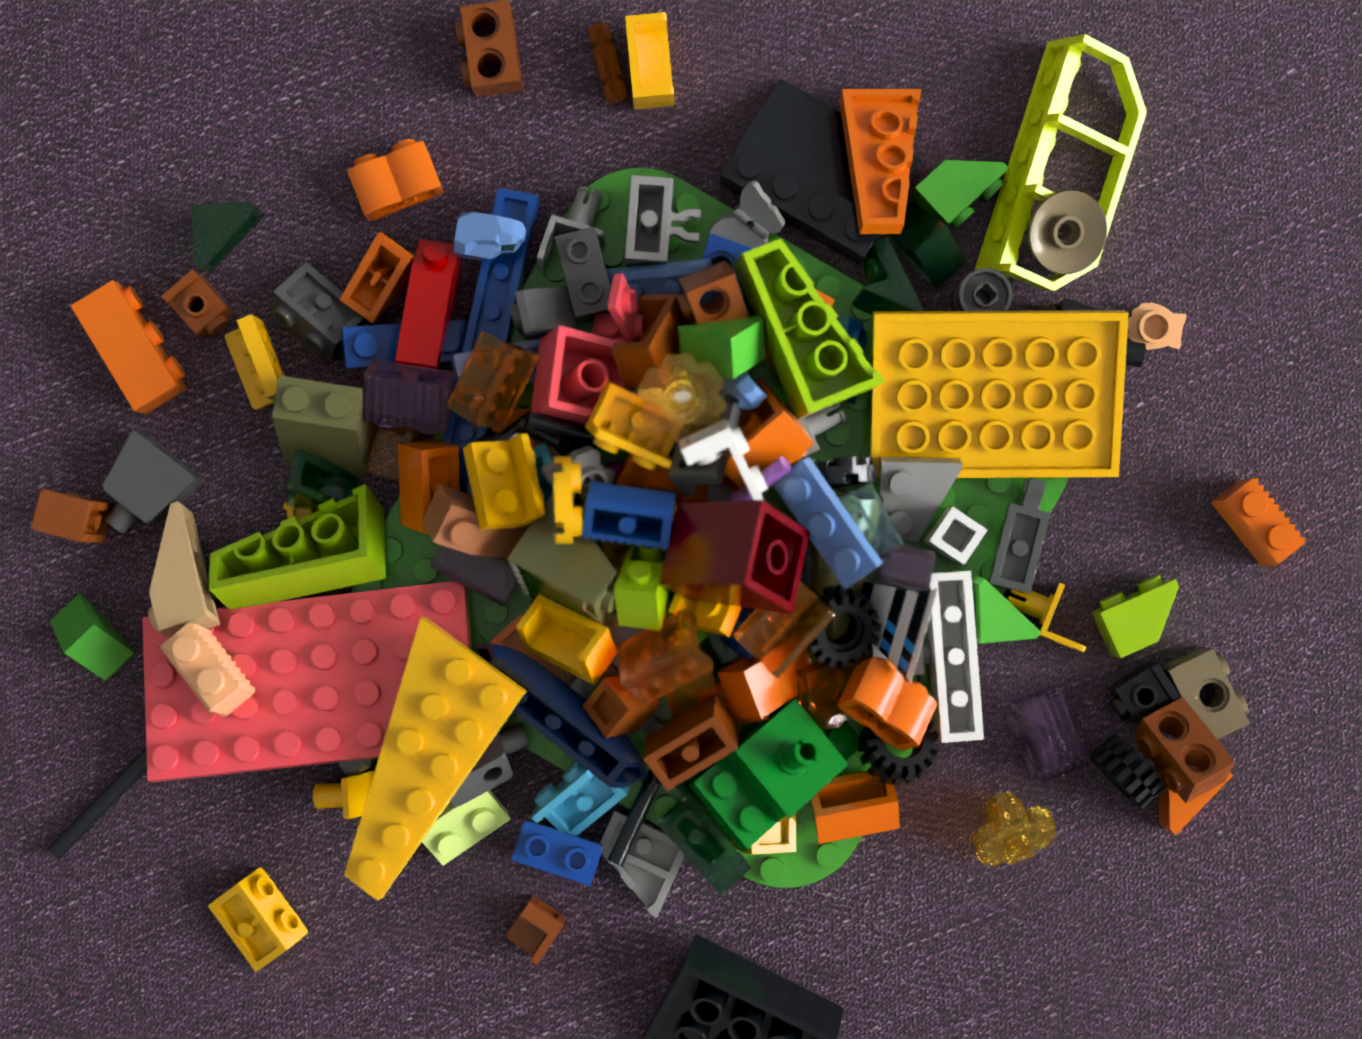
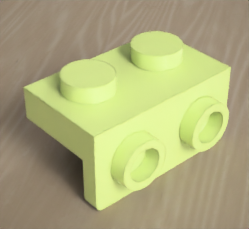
M489 790L457 808H453L450 801L422 843L444 866L511 819L506 808Z

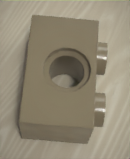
M1201 647L1161 666L1180 697L1186 700L1217 740L1250 724L1245 715V712L1249 711L1246 700L1238 689L1233 690L1227 678V675L1230 674V668L1220 652L1215 653L1214 649ZM1210 683L1214 688L1215 695L1209 704L1204 705L1200 700V690L1205 684Z

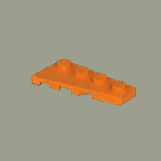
M921 89L841 90L839 103L859 234H901L906 214L910 182L909 173L913 159V142L917 128V111Z

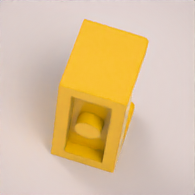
M666 13L625 16L634 110L674 106V88L672 84Z
M540 594L516 625V630L528 652L594 686L618 653L607 627Z

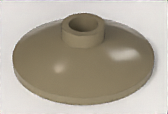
M1073 190L1052 194L1042 201L1031 218L1028 230L1031 252L1039 264L1049 271L1059 274L1080 272L1089 267L1101 254L1107 238V221L1101 206L1088 194ZM1061 224H1064L1066 233L1059 239L1057 235L1058 228Z

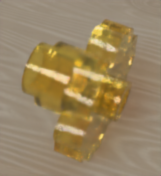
M686 351L678 354L668 353L662 358L661 367L651 366L645 370L643 380L638 386L639 396L645 400L641 406V416L649 423L653 432L663 433L668 430L670 437L674 441L679 442L678 440L703 429V426L708 427L720 421L721 414L726 408L725 399L719 393L724 386L723 378L708 360L696 363L693 355ZM679 391L690 392V397L686 402L676 401L673 395Z
M1004 792L986 801L984 805L986 810L984 818L987 824L977 830L972 840L981 863L997 866L1006 862L1011 865L1033 857L1036 850L1048 847L1057 836L1056 824L1048 809L1034 806L1026 810L1023 802L1016 799L1015 794Z

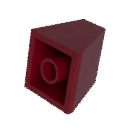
M763 500L678 502L672 523L669 547L667 548L665 561L662 566L660 585L686 599L793 614L810 531Z

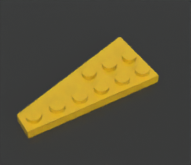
M420 617L344 873L346 878L377 901L384 897L527 691L427 617Z

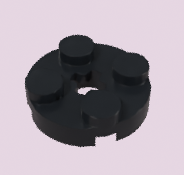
M872 457L833 458V461L823 462L812 460L830 487L877 482L876 465H873Z

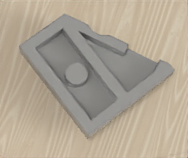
M880 457L878 495L883 497V508L881 510L876 539L881 541H919L962 470L960 458Z

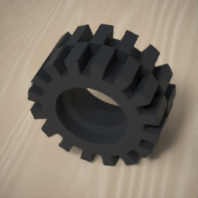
M830 586L823 588L825 596L821 597L815 592L810 596L815 603L810 606L805 602L801 608L807 613V616H798L797 623L803 627L802 629H797L798 635L803 640L802 644L828 667L835 668L837 664L841 669L848 668V660L856 666L861 663L858 655L863 653L866 657H869L872 653L867 647L869 643L877 646L879 638L873 632H881V624L876 621L879 615L866 599L851 588L847 590L843 586H836V591ZM840 613L850 614L852 626L849 632L837 641L828 640L825 631L830 620Z
M930 720L920 745L914 747L912 754L906 758L892 754L886 748L884 741L869 727L865 726L859 736L861 741L858 743V752H864L860 757L862 765L870 762L871 766L867 772L871 776L876 771L880 772L882 775L878 781L886 783L889 778H893L892 786H900L904 780L906 785L913 783L916 778L919 779L936 759L935 755L939 751L940 744H935L939 738L938 732L929 731L934 723Z
M1112 733L1089 755V758L1101 773L1139 810L1143 811L1167 788L1164 781L1140 757V754L1115 733Z

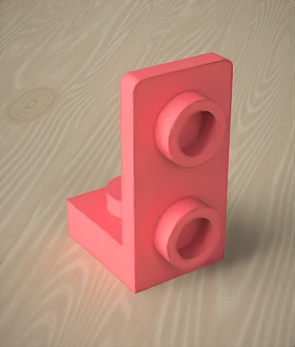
M623 273L614 274L608 300V310L610 313L595 314L591 334L622 342H639L647 325L637 302L636 291L630 288Z

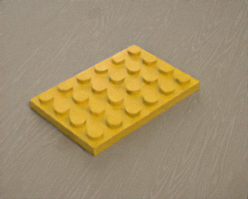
M1125 310L873 311L871 367L874 370L877 369L886 381L871 389L869 457L873 458V465H876L877 478H879L880 457L960 458L962 470L957 478L1119 477L1129 313Z

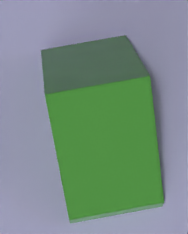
M762 316L678 326L680 367L682 370L735 379L765 359L764 318Z
M971 574L977 642L982 644L1037 639L1042 633L986 579Z
M79 593L50 620L63 653L104 681L114 675L137 653L82 593Z

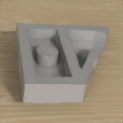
M615 809L600 841V844L603 846L601 854L619 872L622 880L647 907L648 912L657 918L690 843L643 822L623 867L614 864L608 860V857L628 817V814Z

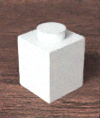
M953 506L946 507L923 542L956 565H965L987 532V529Z

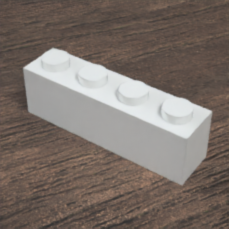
M971 571L923 573V593L939 587L926 629L931 651V663L929 664L931 696L937 702L933 713L934 731H937L939 736L937 740L941 743L984 740Z

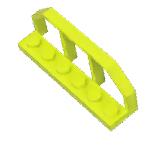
M1086 34L1047 42L1008 163L1009 169L1006 171L1003 179L1005 185L999 191L974 270L981 268L995 269L1006 277L1016 279L1040 291H1055L1098 266L1101 254L1089 267L1073 274L1056 273L1046 279L1016 264L1024 232L1031 221V210L1035 199L1042 202L1047 197L1055 194V192L1042 187L1049 154L1056 143L1055 135L1057 129L1113 156L1098 202L1106 217L1108 235L1147 113L1129 57ZM1082 51L1111 66L1126 111L1125 121L1118 142L1063 115L1068 105V95L1074 76L1080 68Z

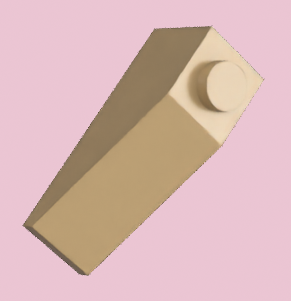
M179 501L170 504L149 590L152 607L148 609L149 620L155 631L162 633L168 638L172 637L187 623H195L206 629L220 625L213 593L209 590V577L194 516Z

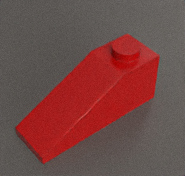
M419 239L409 277L395 358L396 366L436 372L438 370L461 281V257H457L454 253V244Z

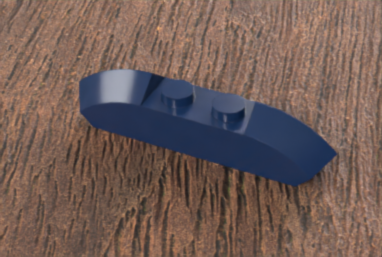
M497 644L477 645V655L527 690L513 712L607 786L624 788L647 777L642 757L628 735L605 738L582 707L587 700L548 669L517 650Z

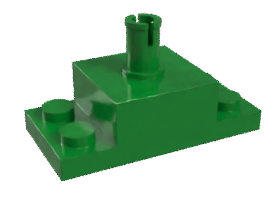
M817 684L770 713V719L761 721L739 740L737 750L712 764L689 784L742 851L748 850L776 823L791 818L849 765L846 760L858 750V743L861 739H859L857 733Z

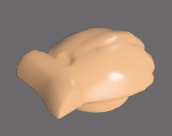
M1143 303L1133 309L1132 316L1128 318V338L1134 342L1145 343L1146 350L1159 349L1166 346L1180 349L1186 314H1174L1156 303Z

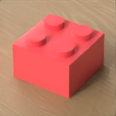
M560 325L543 336L539 344L531 412L586 425L607 381L625 388L611 352L614 343L622 341Z

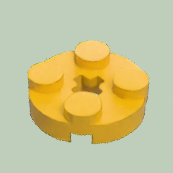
M571 456L554 457V469L563 468V472H554L556 528H564V534H555L556 544H573V537H582V508L573 507L572 494H581L580 463H571Z

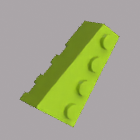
M781 238L742 253L732 263L753 316H762L764 318L765 345L797 420L869 391L886 382L878 370H874L862 354L864 351L854 338L851 339L836 319L838 315L830 304H826L814 289L813 281Z
M364 484L353 489V495L336 502L334 499H330L319 504V510L300 519H297L295 516L281 521V525L274 531L265 535L257 532L210 553L209 590L229 610L270 604L386 579L384 507L368 486Z

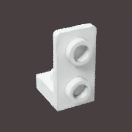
M725 418L678 440L680 450L688 466L695 462L698 465L711 463L722 456L721 450L729 447L753 500H763L761 492L768 488L758 466L756 465L749 469L743 454L750 451L740 427L731 430Z

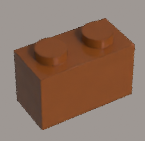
M715 694L647 735L643 760L668 791L737 750L739 726Z

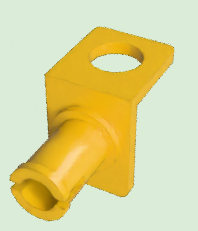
M1059 583L1055 594H1050L1049 597L1032 590L1031 593L1011 590L1010 594L1023 598L1026 601L1023 602L1011 596L1007 600L1021 613L1040 620L1038 623L1042 625L1040 637L1080 653L1085 652L1086 646L1047 631L1065 584Z
M365 771L343 777L341 783H317L313 790V803L317 809L343 808L344 819L362 816L375 771Z

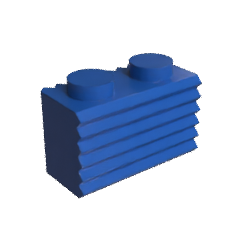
M591 481L585 503L582 536L585 540L589 537L594 541L600 538L602 542L608 539L613 543L617 540L620 545L626 542L629 546L634 543L637 547L643 544L646 548L651 545L654 549H657L660 546L664 551L669 547L676 493Z

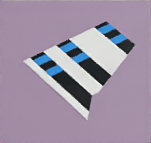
M864 581L860 595L877 611L879 618L876 621L881 624V632H873L879 638L876 647L911 683L939 587L917 595L911 590Z

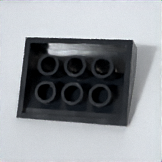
M780 79L721 173L720 185L741 196L743 188L749 181L754 180L758 182L763 192L771 199V204L778 208L785 223L860 265L878 234H859L841 113ZM913 155L910 167L909 180L921 161L915 155Z
M695 934L642 1039H837L844 1008Z

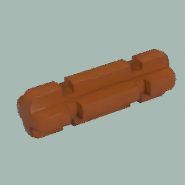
M607 23L595 24L588 28L591 46L595 47L593 53L601 83L605 84L603 91L606 102L608 104L621 103L627 100V91L624 81L620 80L622 79V72L615 46L611 44L613 40L610 27Z

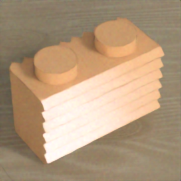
M187 623L164 642L160 648L209 712L225 717L255 693V687L250 685L251 681L245 679V674L240 673L241 668L236 667V662L232 661L231 656L226 654V649L221 648V643L216 641L217 637L211 635V630L195 623Z

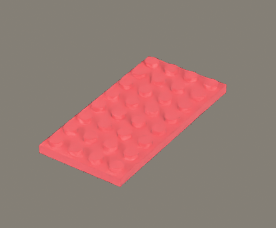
M458 580L294 599L229 610L227 607L217 608L220 625L209 629L212 631L211 635L217 637L216 641L221 643V648L226 649V654L230 655L231 660L236 662V667L241 668L240 673L245 674V679L251 681L250 685L255 687V693L225 717L209 712L161 650V645L169 638L154 630L149 616L142 617L147 781L163 782L379 758L420 617H427L472 650L467 582Z

